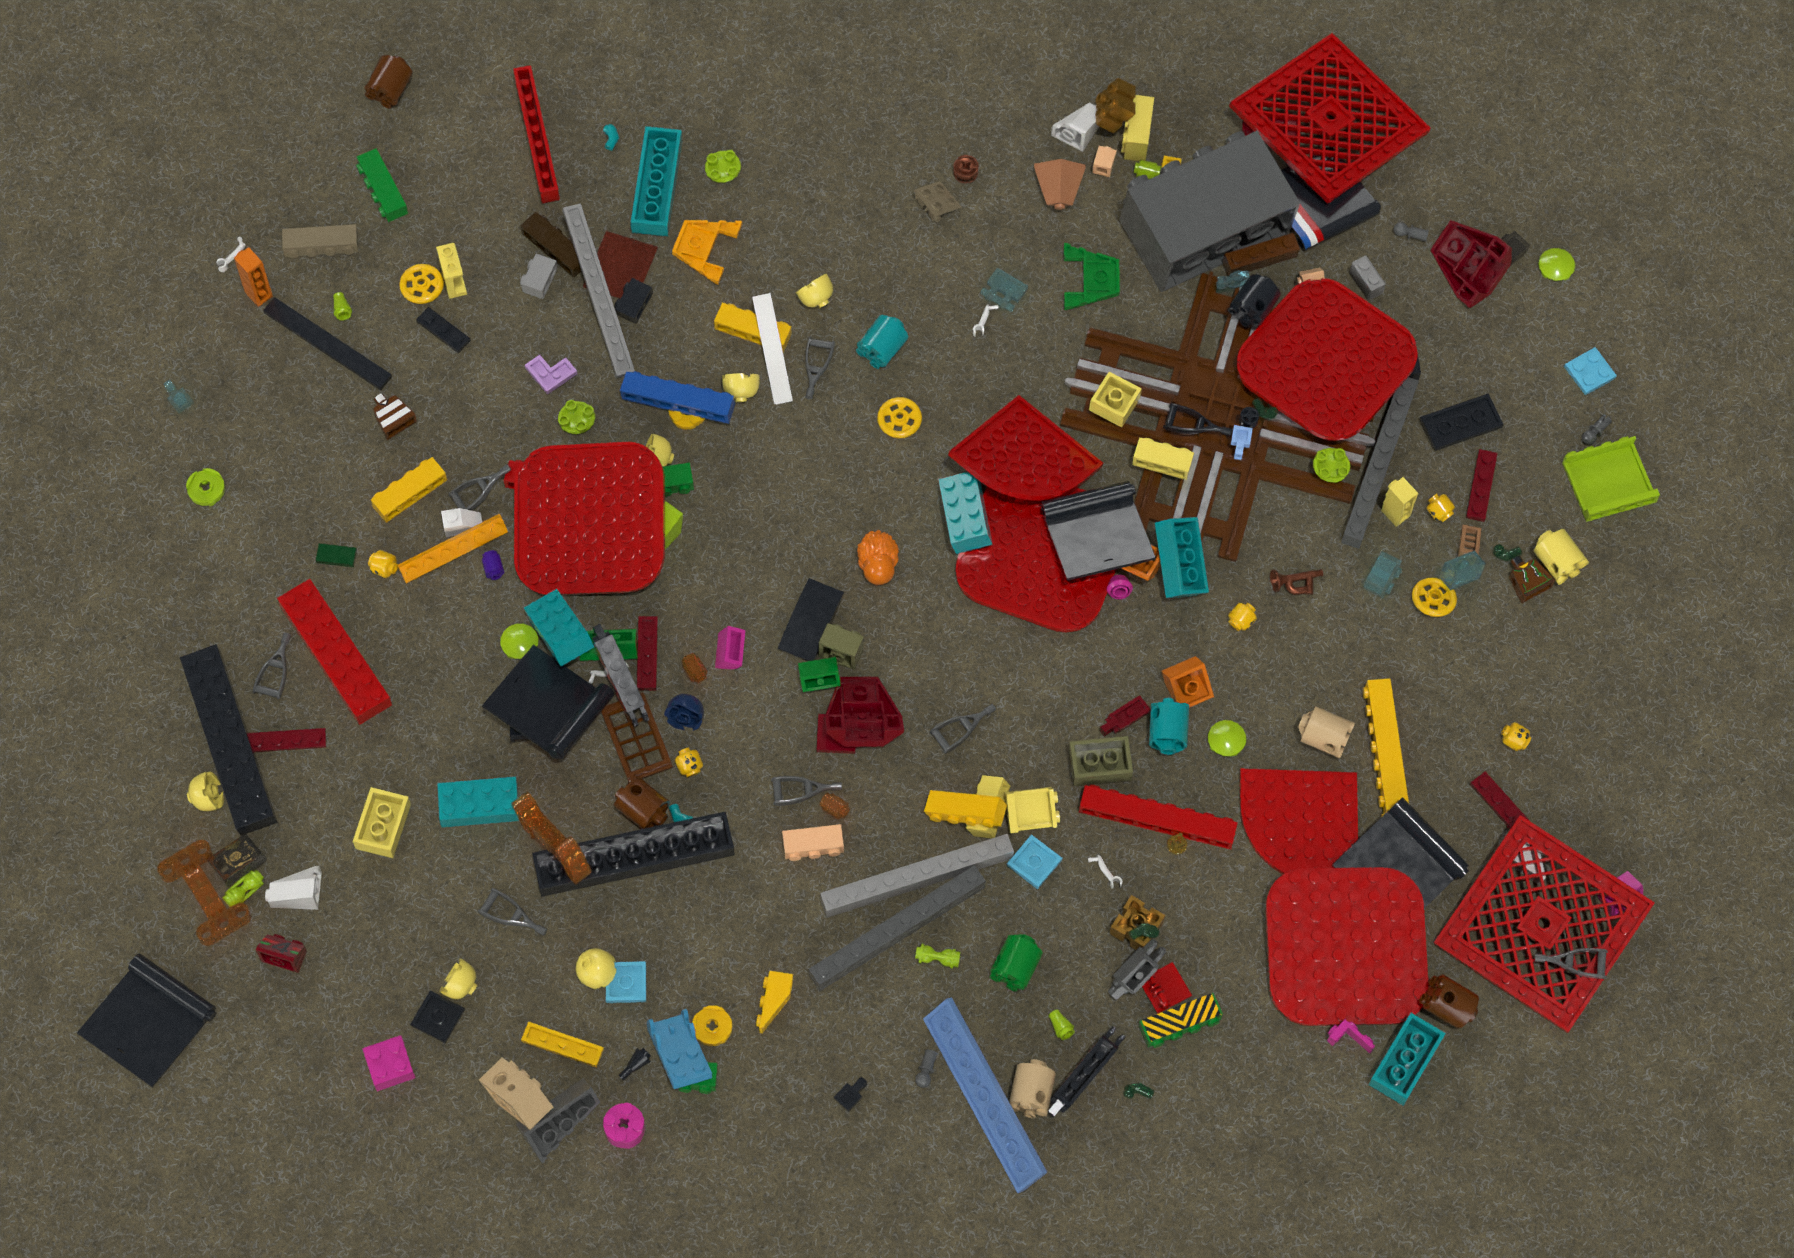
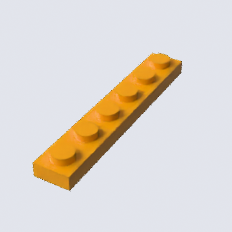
M498 514L397 566L404 581L408 583L507 533L508 530L501 515Z

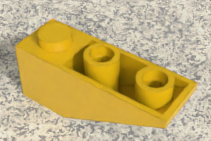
M769 971V976H765L763 988L766 989L765 996L761 995L760 1007L763 1008L762 1015L758 1014L756 1022L760 1033L766 1030L789 1001L793 974Z

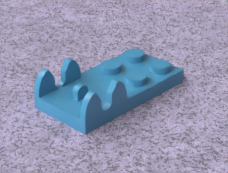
M687 1009L682 1010L681 1015L658 1022H653V1019L647 1020V1030L673 1089L712 1078V1072L696 1039L693 1022L689 1023Z

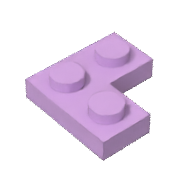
M538 355L525 364V369L547 395L577 375V370L567 358L550 367Z

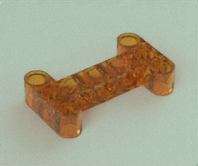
M528 791L511 803L525 832L530 833L532 840L537 838L556 857L574 884H578L592 873L578 843L571 836L566 838L541 812L535 799Z
M198 840L160 862L157 871L161 879L166 883H171L180 877L184 878L209 919L197 928L196 935L202 945L210 946L247 925L252 915L248 906L244 903H237L226 909L200 867L208 862L210 857L212 858V849L207 841ZM200 849H207L204 854H198ZM183 859H190L187 864H181ZM166 869H172L170 874H163ZM239 912H246L243 917H237ZM222 922H229L226 927H219ZM205 932H211L208 938H202Z

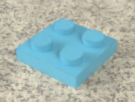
M1596 347L1564 365V368L1585 395L1614 380L1617 376Z
M1031 834L1010 859L1007 866L1036 889H1039L1060 864L1062 857Z
M646 961L614 962L616 974L611 983L606 986V1003L646 1002Z

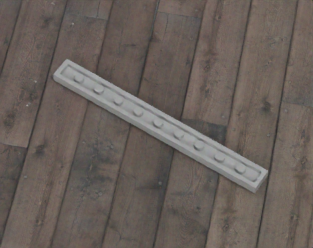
M581 203L564 207L562 211L616 378L624 377L626 371L635 372Z

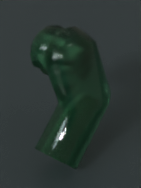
M1501 544L1494 546V555L1505 561H1510L1522 555L1519 546L1509 551L1504 549V546Z
M1142 923L1129 931V935L1133 940L1140 936L1157 938L1160 933L1156 926Z

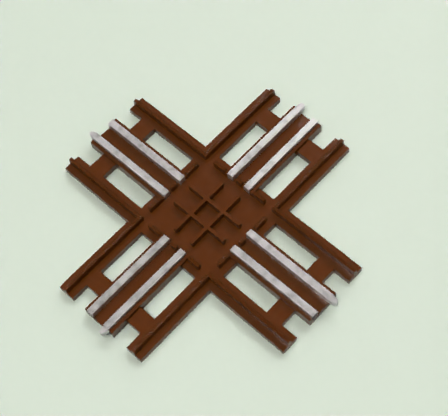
M1210 271L1209 274L1202 273L1179 351L1089 328L1084 346L1102 350L1099 362L1080 357L1075 377L1065 379V384L1071 387L1070 394L1087 398L1083 412L1065 408L1060 426L1136 447L1140 437L1150 438L1158 443H1168L1176 448H1187L1194 452L1187 480L1180 479L1173 506L1155 502L1163 473L1144 469L1134 504L1145 532L1149 521L1159 522L1174 518L1198 517L1201 542L1204 536L1222 540L1218 557L1236 562L1259 480L1351 504L1355 485L1342 481L1335 483L1327 482L1316 474L1265 461L1268 447L1311 459L1315 458L1319 450L1341 448L1349 459L1350 469L1359 471L1366 446H1374L1375 440L1369 437V434L1361 432L1344 440L1319 438L1251 392L1242 383L1237 371L1238 353L1243 343L1258 327L1250 326L1246 328L1242 326L1240 320L1229 313L1228 308L1249 275L1246 274L1242 281L1238 280L1234 296L1230 297L1216 293L1220 277L1213 276V272ZM1210 311L1228 316L1215 360L1197 356ZM1124 356L1173 369L1171 380L1167 381L1118 368L1119 358ZM1108 372L1142 389L1140 400L1133 411L1158 417L1159 421L1156 431L1124 423L1123 427H1120L1089 410L1090 400ZM1174 403L1191 408L1219 427L1232 428L1231 436L1217 431L1198 434H1180L1167 431L1163 426L1166 424L1170 409L1169 405ZM1246 407H1253L1259 412L1258 423L1252 430L1250 447H1244L1242 459L1236 460L1234 459L1236 446L1231 445L1234 425L1240 426L1241 411ZM1177 411L1173 426L1196 428L1198 419L1187 413ZM1223 470L1241 475L1228 521L1210 517Z

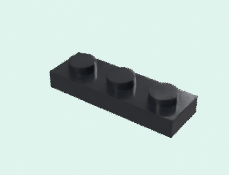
M429 307L416 319L418 324L458 354L471 341L470 337Z

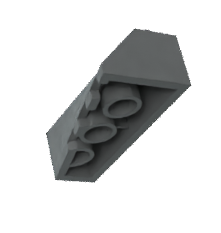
M583 1078L549 1102L553 1108L531 1130L521 1122L516 1124L541 1163L547 1159L546 1156L552 1150L555 1151L558 1148L559 1142L567 1134L570 1135L574 1131L573 1128L577 1123L583 1121L600 1103L592 1087Z

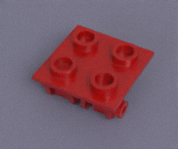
M1173 962L1158 969L1142 986L1157 1014L1192 997L1191 992Z

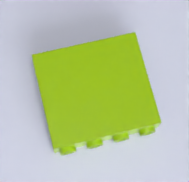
M1626 436L1616 442L1611 443V441H1608L1598 447L1590 446L1583 451H1572L1565 455L1562 464L1586 522L1657 502L1660 494L1658 489L1652 488L1634 445L1635 436L1630 438Z

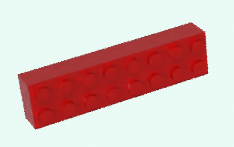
M311 579L306 580L277 598L280 608L359 725L392 706L389 695Z

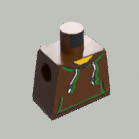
M1517 556L1511 560V564L1515 569L1512 570L1509 578L1522 604L1552 588L1555 582L1554 578L1535 559L1525 563L1521 556Z

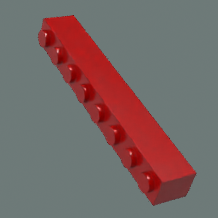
M531 65L513 68L541 202L560 200Z
M1085 785L1079 813L1230 850L1238 822L1228 817L1219 818L1207 812L1202 814L1191 808H1178L1171 803L1161 804L1154 799L1145 800L1134 794L1124 795L1114 789H1101L1097 785Z

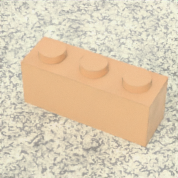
M841 824L782 831L785 859L790 861H798L801 857L816 859L826 854L838 856L844 852Z

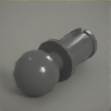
M1403 222L1395 224L1393 229L1397 236L1407 234L1408 239L1411 237L1425 242L1429 230L1416 228L1413 225L1409 228Z
M1603 414L1594 425H1590V430L1585 431L1582 435L1583 442L1587 445L1594 444L1597 436H1602V432L1612 423L1610 417L1607 416L1605 419L1606 415Z
M929 1049L925 1050L922 1064L918 1067L921 1072L915 1077L917 1086L925 1088L930 1085L931 1077L929 1073H934L933 1066L938 1054L937 1052Z

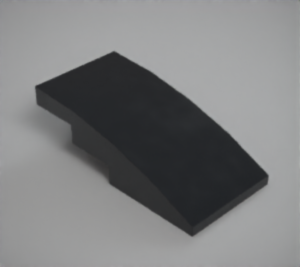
M809 578L790 617L778 649L805 660L814 661L819 651V641L827 624L833 623L844 592Z

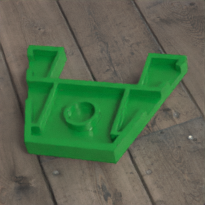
M1064 243V261H1083V292H1064V310L1119 296V259L1098 252L1096 254L1088 252L1085 248L1072 247L1071 244Z

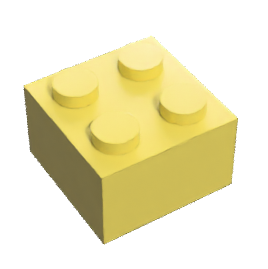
M1108 372L1090 400L1089 410L1123 427L1140 400L1142 389Z

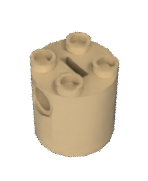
M1315 706L1313 711L1303 714L1298 726L1302 737L1300 742L1340 758L1344 750L1343 747L1346 746L1350 736L1348 733L1352 732L1355 723Z
M1032 1059L1030 1063L1017 1064L1009 1100L1012 1109L1015 1112H1024V1116L1029 1118H1035L1036 1115L1047 1116L1056 1072L1040 1060Z

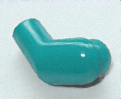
M609 124L603 128V131L609 137L604 147L612 151L619 140V135L616 127Z
M678 804L669 806L673 822L693 818L690 815L682 814Z

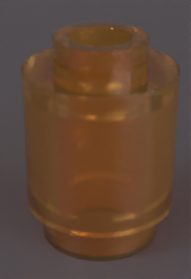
M691 653L682 659V667L692 682L699 683L706 679L708 671L699 656Z
M826 793L820 801L822 810L837 819L845 818L849 813V803L833 793Z

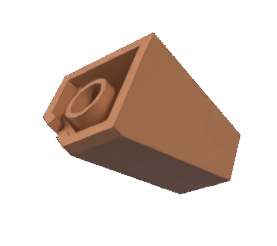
M1064 159L1035 163L1034 169L1046 204L1054 206V209L1058 210L1065 209V206L1073 205L1085 171V165Z

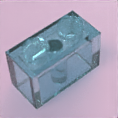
M1474 550L1445 562L1439 578L1450 590L1480 579L1486 563Z
M1381 551L1364 583L1363 589L1381 598H1384L1386 593L1390 594L1395 585L1392 581L1394 578L1398 579L1403 570L1400 568L1402 560Z

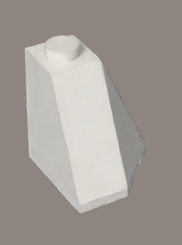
M1088 103L1055 123L1052 127L1051 136L1083 152L1099 128L1096 125V105Z
M314 866L271 882L265 894V900L268 901L270 908L318 910L322 876L320 866Z

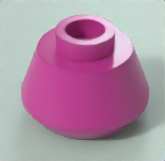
M1124 575L1113 576L1107 586L1108 595L1115 599H1124L1133 590L1131 582Z

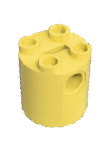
M1560 529L1556 532L1548 530L1538 538L1534 553L1558 585L1565 582L1568 576L1572 579L1579 575V569L1589 564L1587 558L1565 529Z

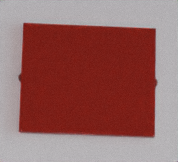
M606 231L597 256L610 296L621 298L624 293L623 288L625 284L630 282L632 278L644 283L657 252V246ZM584 282V288H587L586 282Z

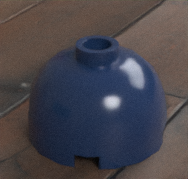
M678 694L669 701L664 715L668 718L667 722L674 728L685 730L684 727L693 728L692 731L701 726L704 718V708L701 701L695 696Z

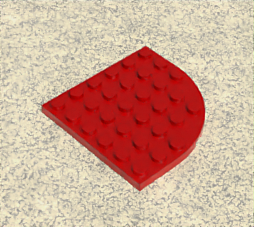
M1020 395L958 443L948 454L949 457L986 486L1002 494L1025 500H1050L1067 495L1092 477L1104 464Z
M1240 768L1241 821L1249 842L1256 853L1270 867L1281 874L1299 868H1334L1332 865L1358 840L1357 772Z

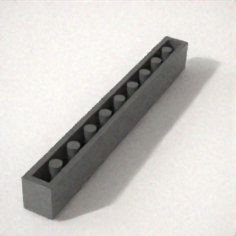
M1408 377L1394 393L1341 542L1357 549L1360 548L1416 391L1418 380Z
M974 865L809 968L810 978L819 991L823 990L983 890L986 880Z

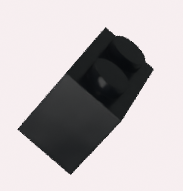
M632 278L630 282L625 284L623 288L624 293L621 298L617 299L614 308L617 316L637 324L653 294L651 286Z

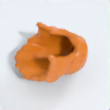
M880 530L876 532L870 531L862 538L861 543L858 544V564L864 570L865 578L870 583L884 585L894 576V567L898 562L899 548L895 540L888 533H881Z

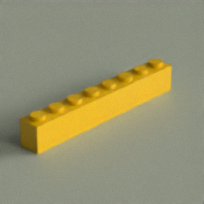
M1391 679L1367 680L1366 686L1363 687V698L1367 699L1368 705L1365 706L1366 717H1370L1368 733L1373 738L1370 746L1371 752L1375 753L1376 758L1373 759L1374 771L1378 772L1376 788L1380 789L1381 796L1378 797L1379 807H1383V813L1385 814L1402 797L1408 803L1409 800Z

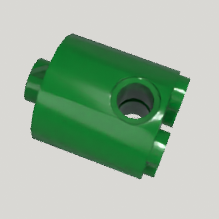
M1008 935L991 968L989 977L996 982L1006 983V988L1011 991L1024 990L1043 952L1037 946L1036 941L1028 935Z

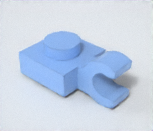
M1234 425L1231 445L1236 446L1234 459L1241 460L1244 447H1250L1253 428Z

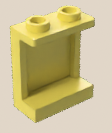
M455 243L436 247L449 299L467 295Z
M1052 787L1005 792L1008 829L1010 833L1046 827L1057 828V823L1060 822L1059 811L1055 810L1058 796L1057 791H1053Z

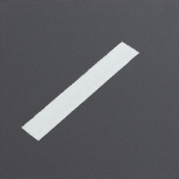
M771 293L754 296L752 298L774 404L793 401Z

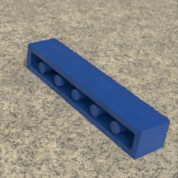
M626 371L620 388L623 400L678 411L727 424L730 422L735 407L734 396L730 393H719L710 388L702 389L692 384H680L674 380L667 381L657 376H645L639 372Z

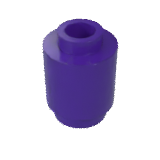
M495 550L485 552L482 555V564L486 577L491 580L500 579L504 574L500 555Z

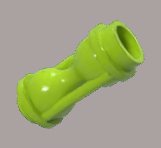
M250 869L225 892L222 899L231 909L239 907L264 884L262 881L264 877L259 871H252Z
M921 944V947H917L915 959H919L918 963H930L933 960H938L943 966L953 969V967L958 968L961 952L956 951V949H945L942 952H936L931 946Z

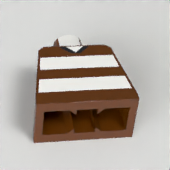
M379 394L374 398L377 404L373 408L374 415L386 440L391 439L417 422L415 413L397 396L394 395L387 399L384 394Z

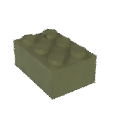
M1128 736L1070 742L1069 757L1073 786L1132 780L1133 768Z

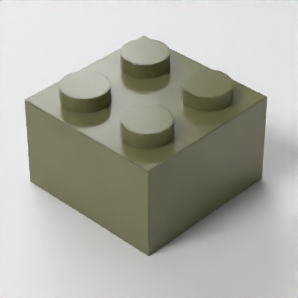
M828 623L819 641V657L823 659L836 657L837 664L855 670L863 653L864 637L856 631L850 632L838 624L832 625Z

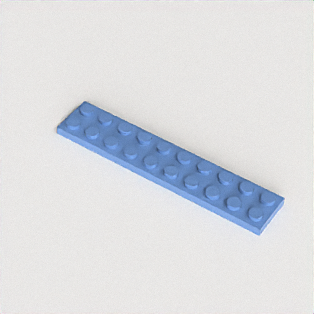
M947 998L923 1020L1017 1193H1021L1045 1175L1047 1171L952 998Z

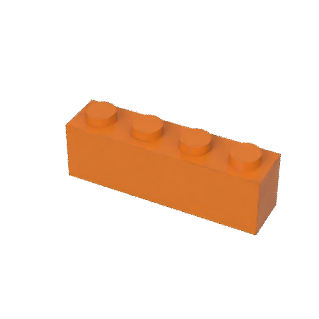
M249 247L238 252L234 260L244 291L259 307L273 297L263 262Z

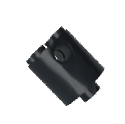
M1252 274L1231 302L1228 311L1240 320L1242 326L1246 328L1250 326L1258 327L1262 325L1280 298V290L1271 278Z

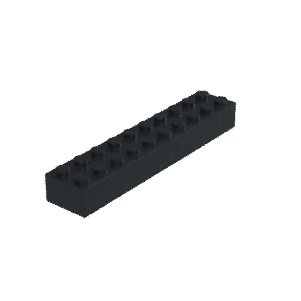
M215 644L180 657L236 830L242 836L278 823L220 649Z
M725 811L533 852L532 855L541 897L734 856L735 853Z

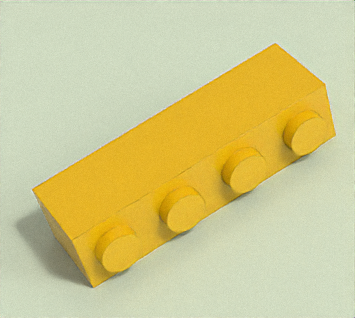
M722 303L714 320V329L762 345L756 314L751 310L737 308L733 304ZM776 321L784 353L792 335L791 326L786 322Z
M433 457L423 460L417 468L409 470L401 479L390 483L384 491L377 492L371 499L372 506L387 523L446 482V473Z
M930 790L924 812L934 822L948 821L952 824L961 822L970 826L981 824L992 828L993 826L1001 827L1007 804L1000 797Z

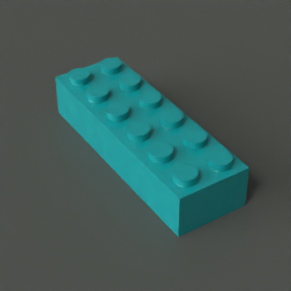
M645 126L631 216L632 233L668 236L682 147V130Z

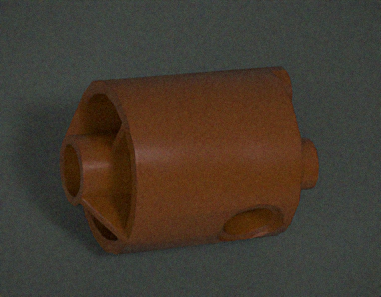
M382 55L371 74L370 80L365 85V96L370 100L381 102L383 107L390 109L391 106H395L398 103L399 96L405 90L413 75V71L403 58Z
M636 775L629 779L628 785L625 788L621 787L615 794V797H617L614 803L615 808L641 829L662 825L668 818L666 811L669 808L670 801Z
M1444 974L1438 977L1434 975L1430 979L1428 990L1419 1000L1424 1009L1457 1029L1462 1028L1467 1022H1472L1478 1014L1477 1006L1479 1002L1477 994Z

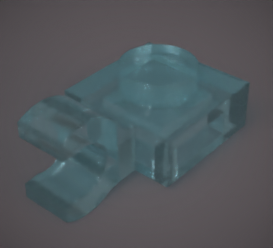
M170 380L164 383L165 389L171 395L167 400L178 414L194 404V401L183 388L177 390Z

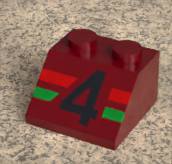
M267 934L256 947V952L261 962L296 973L300 971L307 950L302 942L297 940L287 941L278 934L273 936Z

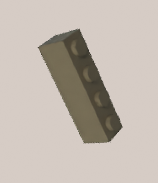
M353 224L282 229L284 255L289 258H297L298 256L305 255L315 257L321 254L333 256L336 253L351 255L354 252H359L357 226Z

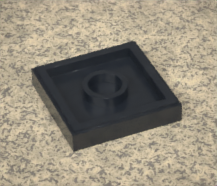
M430 990L410 1026L446 1044L465 1008Z

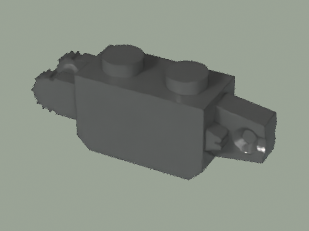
M1155 939L1150 940L1143 948L1139 947L1114 973L1113 985L1108 990V993L1117 1000L1124 993L1127 994L1128 992L1135 994L1158 970V961L1164 956L1166 949L1159 947L1150 955L1157 947Z

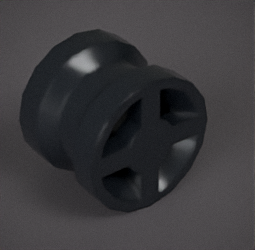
M1253 407L1244 408L1239 419L1240 426L1254 429L1258 423L1259 412Z

